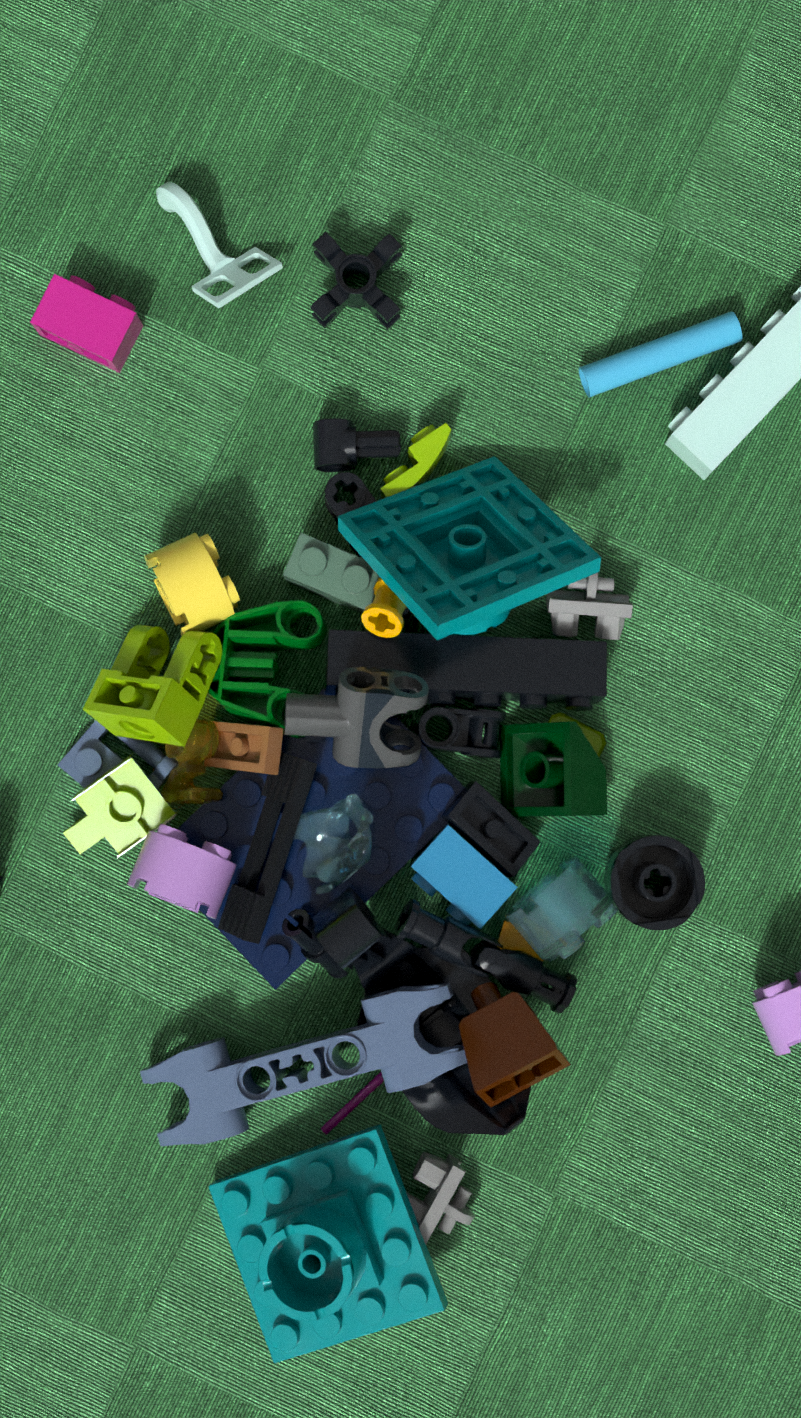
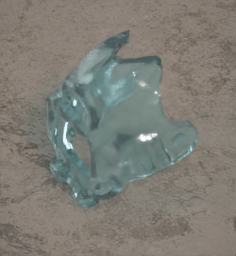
M356 794L347 795L346 799L336 802L331 808L310 811L302 814L293 839H301L306 845L307 856L303 864V876L307 878L318 877L319 880L324 882L316 888V895L335 889L356 873L360 867L370 861L372 835L369 825L373 821V815L367 808L362 807V801ZM349 819L355 823L358 829L357 834L353 838L349 833Z

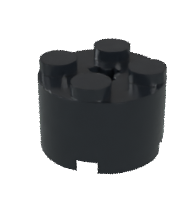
M640 835L623 842L611 853L604 872V888L610 904L621 917L649 930H667L683 924L695 911L698 904H700L705 891V875L699 859L683 843L667 836ZM651 870H653L654 874L663 877V883L656 885V893H653L652 889L644 887V879L650 878Z

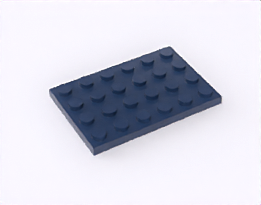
M324 688L318 695H335V694L325 693V688ZM395 715L386 720V722L392 725L400 726V729L409 730ZM283 734L281 753L316 763L317 767L259 944L237 938L224 930L218 929L231 886L232 884L238 885L266 799V796L261 794L268 774L238 770L177 829L187 834L188 844L202 849L204 841L231 851L230 862L236 864L237 867L216 919L207 917L206 913L209 907L201 905L199 910L275 990L307 960L301 953L300 946L294 940L287 937L282 930L285 918L295 927L298 925L288 915L291 911L303 909L313 919L317 913L349 887L366 903L448 823L441 816L465 787L423 744L419 759L409 766L378 769L354 768L344 766L333 758V737L305 736L294 738ZM405 745L392 746L394 749L401 751L411 749ZM286 803L282 804L278 820L265 856V860L254 890L256 892L258 890Z

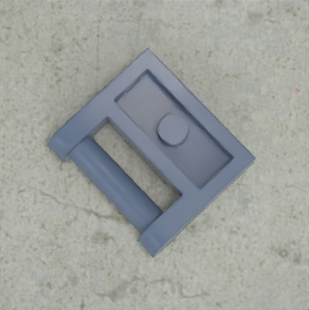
M96 720L58 763V766L82 787H86L124 760L101 740L109 730ZM116 736L154 768L153 773L148 779L157 791L181 763L173 754H164L150 741Z

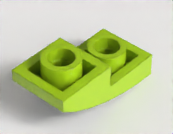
M444 423L437 429L434 425H429L411 438L413 445L408 447V458L414 466L408 469L406 465H402L383 479L386 485L380 488L382 499L423 484L437 467L449 444L451 428L447 423Z

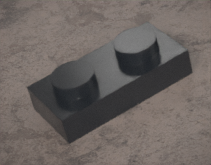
M477 781L469 782L441 816L506 877H514L541 843Z

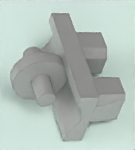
M598 573L567 585V589L584 590V592L555 590L546 594V605L551 617L553 635L577 636L579 615L596 616L595 637L619 640L625 618H632L633 604L629 603L628 595L596 593L597 591L613 592L614 578L598 577Z
M423 1152L413 1171L414 1179L430 1187L423 1201L407 1193L425 1244H427L443 1212L445 1214L438 1228L447 1234L451 1233L457 1221L470 1225L475 1217V1214L465 1206L472 1191L460 1185L452 1199L465 1174V1170L460 1166L461 1160L451 1154H448L445 1160L439 1156Z

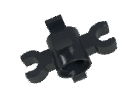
M324 232L312 244L316 249L314 251L315 256L336 275L337 284L329 292L318 298L310 307L313 311L312 316L323 328L331 324L347 305L353 308L366 306L387 330L401 318L398 314L400 308L377 287V277L392 267L402 257L400 252L402 245L390 233L376 245L367 257L362 254L347 256L327 232ZM353 274H362L369 280L364 287L359 289L348 287L345 281Z

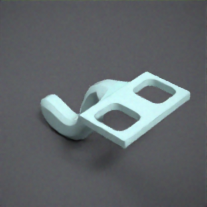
M166 182L156 189L159 205L165 211L176 212L182 218L201 257L210 270L211 274L191 286L193 292L217 308H221L283 268L282 262L257 247L250 249L236 259L225 255L217 246L211 229L198 205L184 189L173 182ZM254 259H262L269 264L253 274L241 269V267ZM219 281H226L234 286L219 296H213L205 291Z

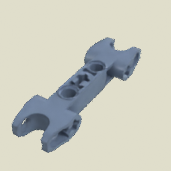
M450 982L422 986H401L361 999L367 1023L232 1061L225 1038L221 1037L188 1046L176 1055L142 1069L140 1074L143 1084L173 1082L183 1088L189 1098V1113L186 1119L173 1123L171 1126L163 1128L162 1132L157 1133L160 1146L204 1145L241 1134L250 1128L244 1106L380 1069L387 1093L424 1085L435 1077L467 1063L464 1046L435 1047L425 1041L419 1030V1017L421 1013L427 1008L441 1004L444 1000L450 999L453 996ZM348 1041L357 1046L360 1054L358 1062L349 1063L341 1058L339 1054L340 1042ZM301 1057L303 1061H312L314 1065L309 1072L306 1068L301 1067L291 1070L286 1075L285 1068L293 1065ZM253 1066L262 1067L268 1072L270 1076L269 1087L258 1086L253 1081L251 1075Z

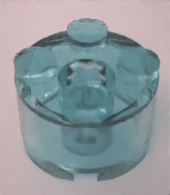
M573 856L559 865L564 871L558 877L555 874L550 875L548 873L515 902L512 906L514 910L505 915L542 960L547 959L549 962H552L559 956L562 959H566L585 942L580 936L592 925L599 928L618 911L612 903V897L577 856Z

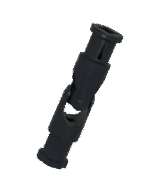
M410 899L396 922L395 938L399 940L409 938L429 948L431 955L477 976L489 977L490 975L487 973H491L506 990L519 992L523 998H527L530 995L550 1005L551 1011L557 1014H561L573 999L577 983L575 975L557 973L543 966L541 959L524 951L500 949L499 947L503 948L504 946L497 939L448 915L443 918L438 917L420 908V903L417 900ZM470 938L484 939L471 949V965L466 964L461 959L462 946ZM542 982H545V983L551 985L552 987H551V988H547V987L541 985V983H542Z

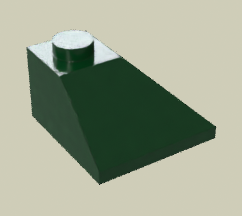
M576 721L500 726V751H502V758L500 759L501 805L513 816L607 815L606 768Z

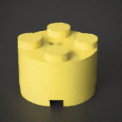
M197 533L190 534L144 556L148 569L157 565V567L153 568L157 577L154 579V583L176 626L183 622L186 625L181 628V636L187 631H204L235 614L234 608L238 607L237 602L240 601V598L229 575L223 578L219 575L216 567H218L217 560L220 557L209 534L201 537Z

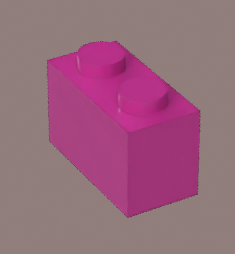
M54 274L30 323L40 336L120 373L143 328L137 313L134 312L136 307L119 296L111 295L110 299L94 293L95 287L77 276L71 275L69 280Z

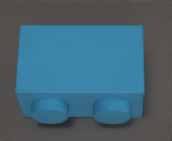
M448 824L444 826L410 864L417 872L411 879L431 897L437 891L440 892L451 902L446 908V911L451 916L467 925L473 922L479 929L485 925L518 888Z

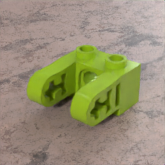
M136 625L132 627L122 644L111 670L101 669L83 710L115 736L185 747L221 662L222 645L219 637L212 632L187 631L181 637L162 677L159 674L168 656L170 646L166 631L157 626Z

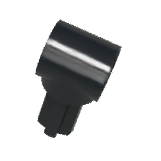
M333 418L313 422L314 469L321 472H344L353 470L357 466V458L398 457L401 452L400 433L397 430L356 431V424L347 419Z

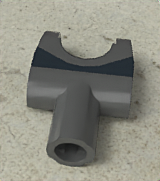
M351 667L345 669L339 677L337 695L286 694L284 735L333 737V758L338 763L348 767L378 769L409 766L420 757L421 739L415 733L400 729V726L392 725L386 722V720L396 714L422 708L428 700L429 686L423 678L405 671L375 667ZM399 689H411L417 693H406ZM405 745L411 749L401 751L394 749L392 746Z

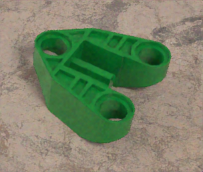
M303 600L274 602L237 612L225 619L212 632L221 641L222 657L208 693L231 715L260 726L285 728L286 694L304 693L294 689L271 686L269 683L235 682L236 679L276 680V675L279 672L277 653L239 652V649L283 651V649L307 650L320 645L327 633L326 622L315 606ZM303 616L315 618L317 627L312 635L300 638L293 634V626L297 619ZM287 735V736L294 737V738L305 737V736H298V735Z

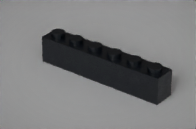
M329 630L327 635L325 693L338 694L339 677L345 669L351 667H375L405 671L423 678L429 686L428 704L454 705L456 699H474V705L478 707H499L502 705L503 700L520 701V707L525 709L547 708V702L565 703V709L587 711L592 710L593 704H598L607 696V642L467 635H449L436 640L432 634L399 633L395 637L384 638L370 631ZM399 689L406 693H417L411 689Z

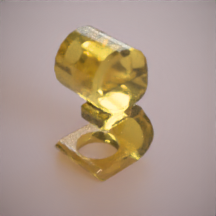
M196 720L185 747L165 744L167 757L175 758L178 761V767L172 769L168 781L161 791V795L166 802L209 804L222 799V790L218 788L195 787L193 784L195 776L206 774L203 761L213 757L217 751L219 742L218 729L211 720Z

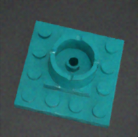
M495 456L338 516V531L436 640L451 634L474 635L486 632L489 627L493 626L495 628L503 623L511 609L600 572L601 556Z
M381 1124L220 1178L208 1186L274 1363L445 1311L448 1305L447 1298L420 1232L419 1224Z

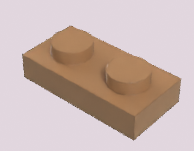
M209 721L204 766L278 775L284 729Z

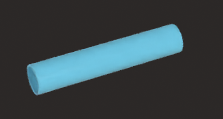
M730 311L578 368L583 389L588 397H592L741 342L742 330L735 313Z

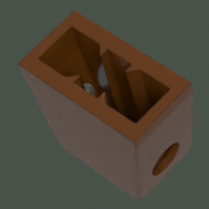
M493 982L479 985L471 992V998L477 1011L463 1018L459 1023V1029L473 1088L490 1107L571 1065L566 1055L519 992H511L502 997L497 985Z

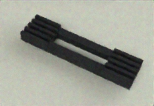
M281 753L278 775H267L261 794L266 796L238 885L232 884L218 929L224 930L244 941L260 943L317 767L316 763ZM286 803L258 890L256 892L254 890L265 860V856L278 820L282 804Z

